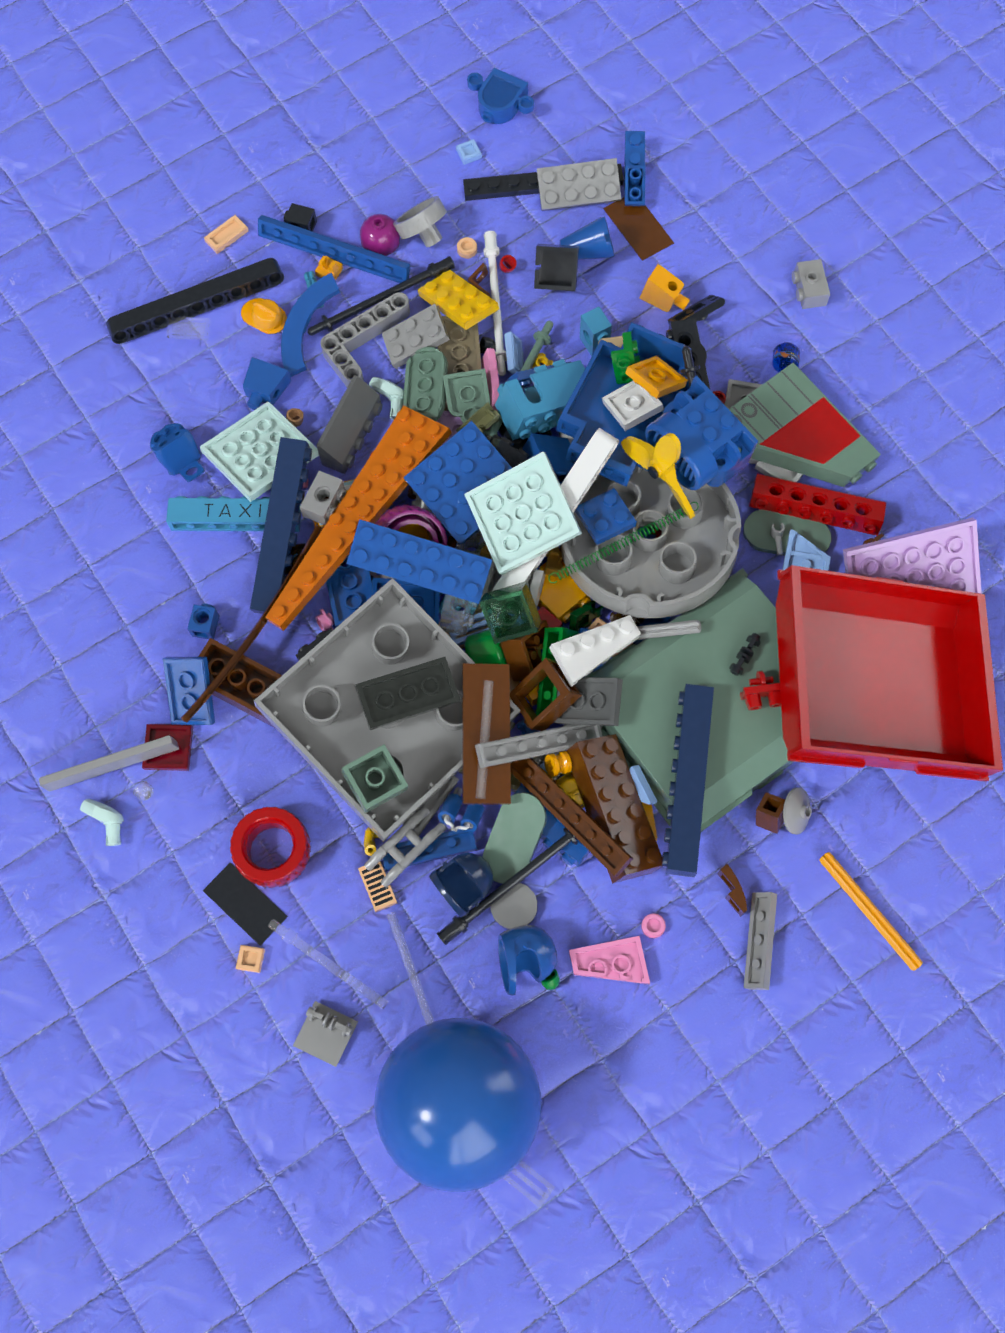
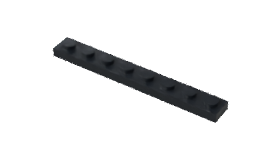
M617 164L621 186L624 183L622 166ZM537 172L463 179L465 201L539 194Z

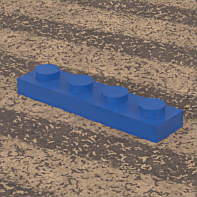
M458 829L457 832L453 830L442 833L409 866L477 851L473 832L470 833ZM409 840L398 843L396 847L405 856L415 845ZM389 853L383 858L385 871H390L398 863Z

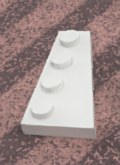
M631 615L553 643L549 649L569 685L572 687L582 677H586L600 664L608 661L611 656L619 653L637 640L641 633Z

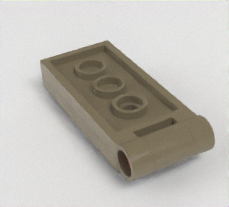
M442 316L450 340L439 345L438 350L447 359V375L482 369L478 323L465 330L447 316ZM446 399V404H445V409H444V411H449V410H448V405H447V399Z

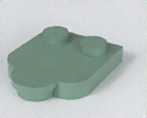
M485 369L443 375L448 410L454 417H460L463 423L487 402L490 404Z

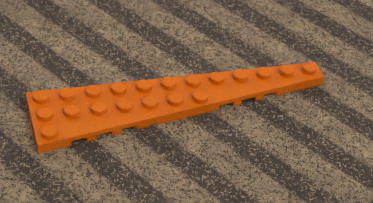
M403 405L265 618L282 631L290 625L349 555L359 519L375 524L408 486L403 477L443 445L452 434L450 428Z

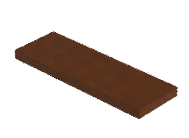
M463 663V804L510 805L511 763L480 768L475 748L477 744L510 738L509 664Z

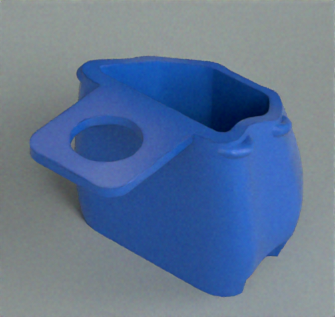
M178 423L168 424L152 435L150 448L155 453L159 462L168 470L169 475L175 476L180 474L187 482H191L204 473V468L197 462L201 458V452L198 450L192 434L183 425ZM198 468L195 474L187 475L189 469Z

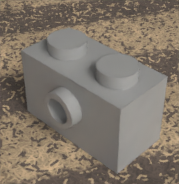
M822 260L797 262L795 271H792V282L797 286L796 298L797 301L801 302L802 309L826 306L830 297V291Z

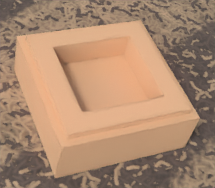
M240 945L235 969L260 973L265 949Z

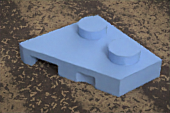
M790 529L782 570L794 565L828 571L831 557L795 530Z

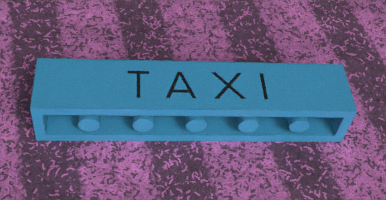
M185 496L168 498L166 522L171 531H264L270 497H262L252 502L245 496L241 498H229L226 496L219 498H208L205 496L197 498H187ZM300 524L296 525L295 532H300Z

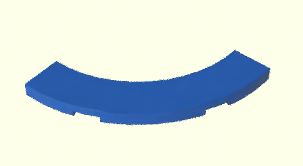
M332 272L320 278L305 290L292 307L286 319L281 339V357L283 367L289 371L290 377L307 370L302 342L304 333L312 319L311 316L326 301L341 293Z

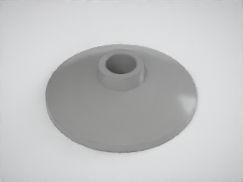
M796 787L788 793L785 799L783 818L786 829L791 834L798 835L805 830L811 817L812 809L807 792L803 788Z

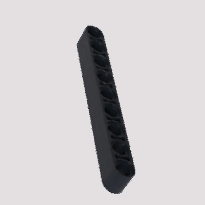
M267 258L112 316L107 320L106 326L112 341L116 344H122L277 286L283 282L284 274L276 259Z

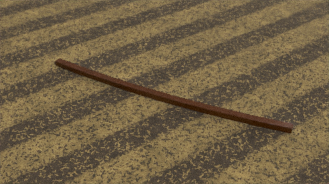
M316 524L301 554L273 600L224 668L181 717L184 722L187 723L214 693L268 621L265 618L324 527Z

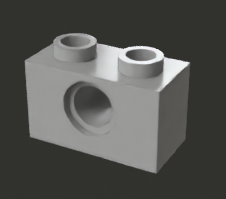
M318 471L300 506L303 517L326 525L339 501L346 494L343 480ZM323 497H329L326 501H320Z

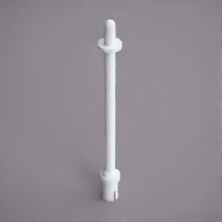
M487 231L484 234L485 248L483 253L488 258L491 298L498 302L499 310L493 313L495 354L498 374L504 376L506 374L505 361H507L506 351H504L496 262L500 249L497 247L496 232Z

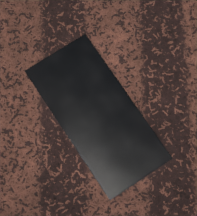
M231 863L203 890L211 900L260 946L288 917Z

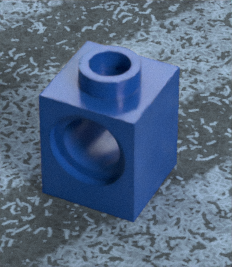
M194 604L187 629L192 637L214 639L220 615L216 608L210 604ZM202 618H209L207 622L200 623Z

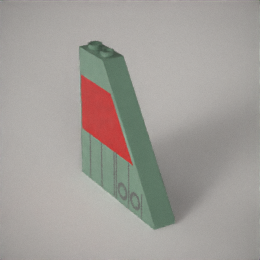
M794 363L787 366L729 408L733 415L758 440L751 456L752 459L841 487H845L850 482L852 484L856 483L863 476L862 473L864 471L869 473L877 466L875 461L881 455Z

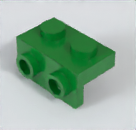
M631 331L622 333L624 349L611 351L617 384L632 382L633 379L625 374L627 367L640 362V356H635L638 353L637 340H632Z

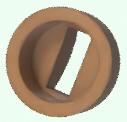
M292 408L287 411L286 419L293 426L298 427L303 422V412L300 409Z

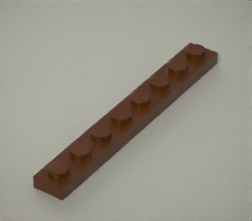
M532 758L510 762L511 773L614 876L618 877L633 858Z

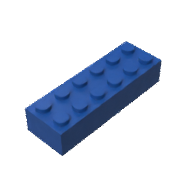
M359 519L346 564L479 604L493 559Z

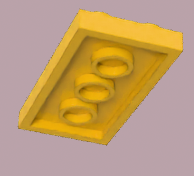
M451 270L443 272L434 280L427 282L424 286L417 289L422 299L431 305L436 304L440 312L465 330L499 310L498 302Z

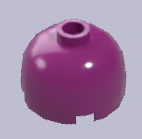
M374 214L368 217L360 229L362 247L384 256L393 253L400 244V235L393 225L395 220L384 214Z

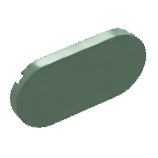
M423 347L418 349L413 357L410 356L406 363L403 405L437 421L443 414L446 404L443 375L448 373V362L443 353L437 348Z
M768 510L754 511L745 521L743 527L745 540L747 539L753 549L761 552L777 554L775 539L770 535L772 524H774V528L777 531H780L781 523L785 525L781 541L783 556H785L790 529L795 530L824 553L827 552L831 543L829 528L826 524Z
M523 792L511 795V804L502 805L482 856L489 863L493 871V880L498 883H505L529 864L546 825L547 814L543 804L533 794Z

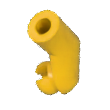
M369 827L365 830L364 850L368 856H372L376 851L374 839L379 837Z

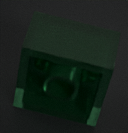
M527 581L484 593L479 601L494 644L536 633L542 624Z

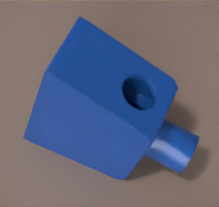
M252 357L243 383L245 395L249 397L246 405L253 410L259 408L261 403L270 402L274 405L291 383L289 371Z

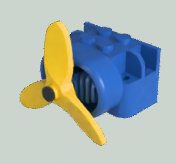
M698 376L693 378L691 386L687 391H680L676 394L675 399L665 407L663 415L647 426L645 431L647 442L632 436H628L621 441L622 448L629 457L647 469L652 478L657 479L659 477L668 484L680 506L690 519L695 517V514L679 483L685 488L694 491L699 490L706 484L711 487L723 485L747 466L758 443V440Z

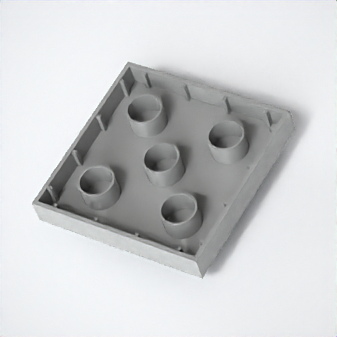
M392 578L254 700V704L264 717L384 842L463 768L462 665L463 663H475ZM446 657L460 702L373 730L369 729L355 684ZM510 700V722H512L521 710ZM385 744L407 782L408 789L365 814L341 773L342 767Z

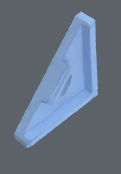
M632 766L629 770L641 802L648 805L656 804L657 799L640 766Z

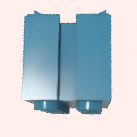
M561 359L553 362L552 366L554 368L547 369L545 364L534 367L535 373L530 374L534 385L524 388L526 393H524L517 378L506 381L505 384L500 383L497 389L499 397L495 407L512 440L518 438L526 439L531 433H545L551 428L557 427L559 417L585 370L581 360L566 364L565 360Z

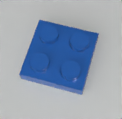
M615 488L579 504L575 510L596 545L636 527L637 521Z

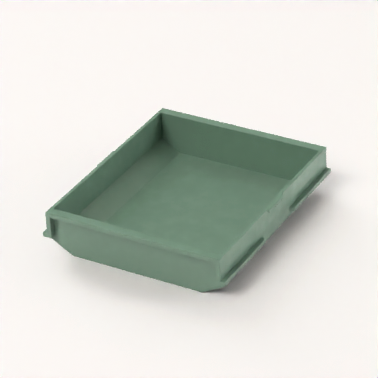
M743 568L729 577L721 589L705 603L685 613H681L680 616L670 622L699 620L701 622L700 633L645 639L638 645L632 644L607 661L599 670L586 676L587 678L623 679L618 726H602V735L616 734L629 769L632 766H640L657 799V803L653 805L669 826L671 819H667V808L673 802V796H669V787L671 781L675 782V773H671L673 758L677 759L678 751L673 750L675 736H679L680 728L676 727L677 713L681 714L682 705H678L679 691H684L686 684L714 687L701 832L752 796V792L756 789L763 788L783 773L785 768L795 762L788 761L787 758L788 750L783 740L781 706L770 707L767 696L761 697V709L749 711L745 700H741L740 692H743L744 687H751L749 679L756 678L757 671H763L765 677L773 676V683L769 684L780 683L776 608L759 587L747 578L748 574ZM752 633H756L761 637L759 647L753 646L751 649L754 655L750 658L748 664L745 662L742 664L741 667L744 670L742 675L736 676L730 672L731 669H729L732 663L737 664L739 661L736 658L742 646L747 647L749 644L746 641L747 637L752 635Z

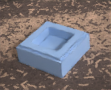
M474 139L456 146V151L464 165L482 159V153Z

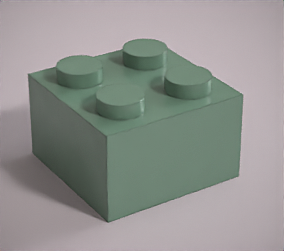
M385 744L342 767L341 773L365 814L408 789L407 782Z

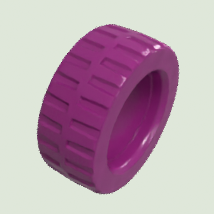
M407 504L389 509L375 523L394 530H398L408 524H419L427 530L430 541L447 545L446 531L441 522L431 512L416 505L410 506Z

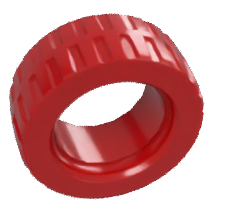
M263 807L253 810V812L248 813L238 822L230 840V853L236 868L247 880L261 887H281L291 883L305 870L306 864L310 859L311 841L305 826L293 813L283 808ZM271 828H279L288 832L292 836L293 847L291 855L286 862L270 869L261 868L254 864L250 850L252 842L258 834Z

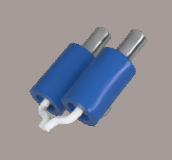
M456 787L454 793L447 795L438 814V819L441 823L451 826L452 831L457 832L458 829L470 833L474 832L479 825L485 808L483 804H468L460 826L454 827L453 823L463 803L460 797L463 790Z

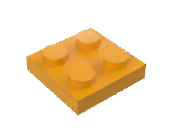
M657 355L628 366L625 373L656 399L684 388L688 381Z

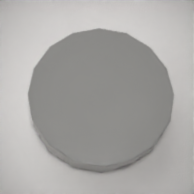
M519 883L491 905V913L494 920L506 929L529 925L537 913V899L534 892L528 886Z

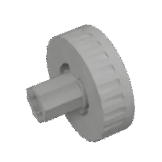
M434 196L406 211L395 220L393 225L402 239L419 234L425 246L431 247L442 239L434 223L440 220L447 210L439 196Z

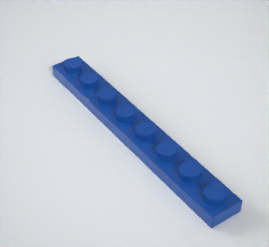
M264 215L258 218V236L320 257L327 256L344 265L397 283L409 279L410 264Z

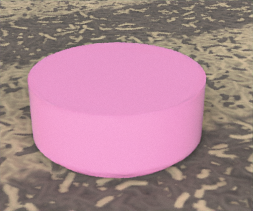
M654 913L645 916L641 924L644 935L652 939L660 937L666 928L664 919Z

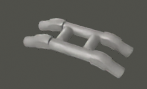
M423 806L412 815L364 864L365 868L371 871L387 853L398 862L380 881L384 887L387 888L446 830L445 825L439 823L423 839L412 830L430 813L427 807ZM406 836L415 847L404 856L397 849L396 845Z

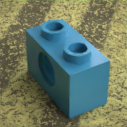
M600 307L581 315L580 340L592 356L599 340L610 338L612 325Z

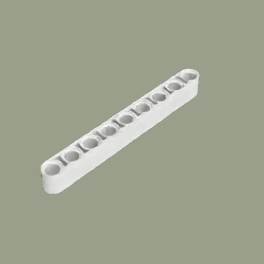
M601 428L594 433L560 485L573 513L619 443L617 438ZM548 551L503 574L491 591L489 598L506 610H509Z

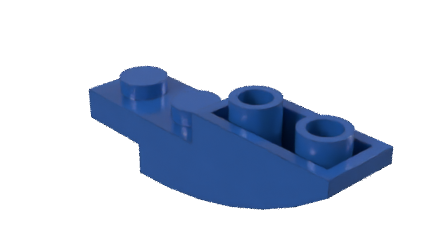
M625 131V206H645V131Z

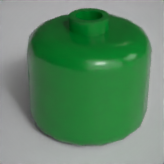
M491 628L466 637L464 642L465 653L475 664H507L500 643L502 637L497 629Z

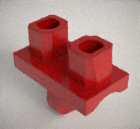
M757 671L756 678L749 679L751 687H744L743 692H740L741 700H745L749 711L761 709V697L767 696L770 707L781 706L780 683L769 684L773 683V676L765 677L763 671Z

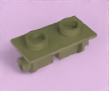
M487 402L457 428L456 432H459L472 421L483 433L484 430L499 421L500 414Z

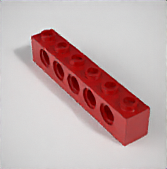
M757 474L749 507L878 536L884 522L886 502Z

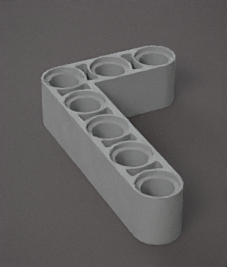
M398 292L391 295L321 339L324 358L346 387H348L352 380L350 378L354 375L364 381L362 370L350 355V352L409 316L410 306L406 294Z

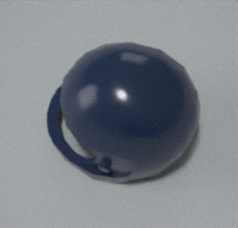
M469 852L455 856L448 863L445 861L442 863L443 866L435 869L429 875L435 887L461 918L467 916L474 905L476 907L480 905L479 901L486 897L493 884V871L489 863L480 855Z

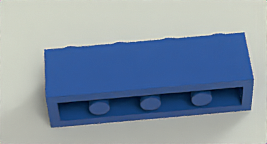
M523 784L514 793L525 792L532 794ZM544 806L547 821L540 838L544 840L542 842L544 846L549 848L565 835L563 831L565 826ZM575 838L578 842L577 845H574L571 841L559 853L562 854L561 858L570 866L575 864L579 867L590 851Z

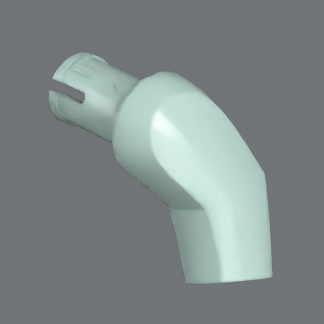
M373 377L369 386L391 401L390 419L394 420L397 413L403 407L404 390L389 380Z
M85 799L81 804L80 810L105 825L106 846L121 845L120 824L124 822L122 814L103 803L92 799Z

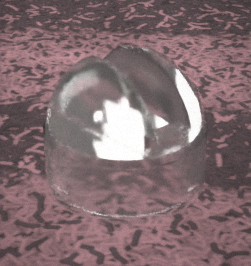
M145 780L134 789L133 794L138 799L146 801L152 798L154 789Z

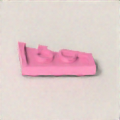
M640 936L569 950L574 975L650 985Z

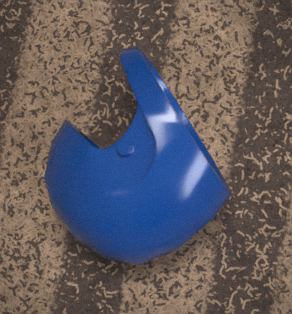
M521 925L499 934L498 954L504 989L508 995L513 996L516 993V974L527 971L540 983L556 967L557 951L552 938L545 930L535 925Z

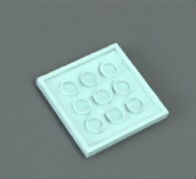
M266 402L200 446L201 452L250 502L272 488L280 437L305 440L310 448H312L311 461L319 456L317 448L270 402Z
M545 452L539 453L464 494L495 566L501 575L582 534Z

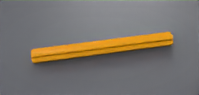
M830 852L825 853L819 859L821 864L908 967L913 971L918 969L923 964L919 956Z

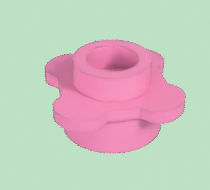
M320 609L321 614L316 616L318 626L322 631H327L330 628L333 629L332 625L335 622L329 612L326 614L323 609Z

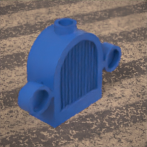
M493 68L485 81H483V77L479 73L468 75V88L478 91L479 113L485 122L503 124L513 119L518 110L523 114H529L534 110V100L528 96V82L497 68Z

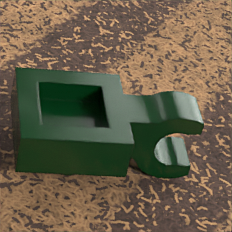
M592 600L570 613L569 629L577 632L580 628L586 629L591 625L594 618L603 615L604 607L595 608V601Z

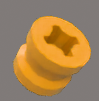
M561 751L558 755L552 753L545 756V768L548 775L555 777L559 773L569 774L571 772L572 762L566 751Z

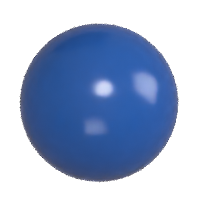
M468 1018L442 1019L422 1026L409 1034L396 1046L386 1060L379 1075L375 1091V1120L380 1139L387 1153L395 1164L408 1176L427 1187L448 1192L472 1191L487 1187L504 1178L528 1153L539 1127L541 1092L536 1072L528 1056L505 1032L479 1020Z

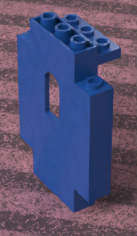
M631 322L627 332L631 331L632 340H637L638 353L635 356H640V362L657 355L682 375L683 373L680 370L685 368L682 348L685 345ZM601 339L559 417L556 430L574 438L566 456V460L574 464L599 428L617 438L619 443L599 475L627 487L636 467L648 470L625 453L621 441L628 436H632L647 442L645 436L647 426L663 415L664 410L627 431L622 428L603 404L602 398L628 384L616 383L611 358V351L622 350L624 347L622 345L620 348L611 342ZM688 381L684 388L658 398L663 404V409L675 399L678 392H685L689 389Z

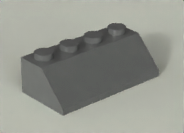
M356 375L350 381L316 445L322 465L343 474L346 473L348 468L353 466L357 450L362 449L366 433H370L372 430L373 420L376 415L378 416L381 413L383 406L380 395Z

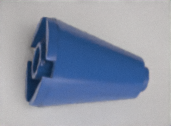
M605 217L596 219L560 240L559 245L579 246L578 260L611 258L615 256Z

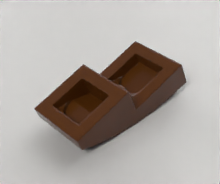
M726 864L717 874L731 890L725 899L741 917L747 911L745 895L736 875L729 865Z

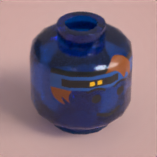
M784 342L774 348L772 356L774 370L781 372L792 363L799 367L800 350L795 344Z

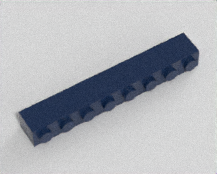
M280 437L250 610L254 613L263 614L285 581L288 568H292L293 565L291 551L292 546L295 547L297 543L295 528L296 525L300 524L301 512L298 511L305 497V491H302L303 483H306L308 480L307 461H311L312 448H310L305 440Z
M686 684L684 691H679L678 705H682L681 714L677 713L676 727L680 728L679 736H675L673 750L678 751L677 759L673 758L671 773H675V782L671 781L669 787V796H673V802L667 808V819H671L670 828L665 829L664 842L668 843V852H663L662 866L666 867L665 874L695 877L697 874L714 687Z

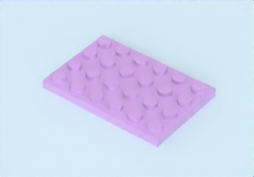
M973 517L843 549L845 573L896 579L907 583L982 594L977 520Z

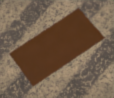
M623 197L621 201H616L603 208L642 261L674 244L646 205L625 206Z

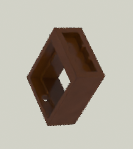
M545 658L510 692V698L521 710L520 713L524 717L526 726L531 730L545 731L582 696L575 685L572 687L569 685L557 661ZM548 675L560 695L537 716L525 697Z

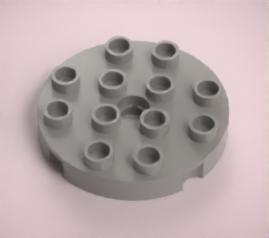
M636 467L627 487L598 475L580 504L615 488L637 521L636 527L596 545L574 511L573 514L582 534L561 544L565 566L569 567V564H571L570 569L573 574L567 568L570 576L577 586L592 600L605 608L627 616L631 615L638 618L676 616L705 603L721 589L729 578L739 549L741 518L737 503L727 485L724 483L719 487H711L706 484L699 490L694 491L685 488L679 483L689 503H698V505L696 503L690 504L695 514V517L690 519L686 516L683 509H681L684 518L681 516L679 510L682 507L668 484L659 477L657 479L652 478L648 471ZM673 512H674V516L676 517L677 521H675L674 518H673V515H672ZM662 517H666V519L663 518V522L665 523L666 527L663 526V523L661 521ZM658 519H661L659 520V523L661 524L662 529L659 527L658 522H655L658 521ZM654 522L657 528L662 531V535L655 539L642 538L637 532L640 538L638 540L635 534L636 530L640 527H647L648 524L651 525ZM632 533H633V536H634V538L636 539V542L634 541L633 537H632L631 535H629V534H632ZM625 536H628L626 537V541L628 542L629 546H627L625 540L622 539V542L625 545L624 548L621 541H618V539L621 540V538H625ZM614 542H615V546H616V548H617L618 551H616L615 548H614V546L612 545V544H614ZM603 547H605V548H604V553L606 554V557L604 556L603 552L600 550V554H601V556H602V558H603V559H601V557H600V555H599L598 552H599V549H602V550H603ZM591 554H592L593 559L595 560V563L593 562L592 558L589 556V560H590V562H591V565H590V563H589V561H588L587 558H588V555H591ZM580 559H583V560H581V563H582L584 569L582 568L581 564H580L579 562H577V560L580 561Z

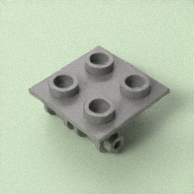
M315 1001L313 1006L307 1010V1018L293 1046L337 1067L358 1021Z

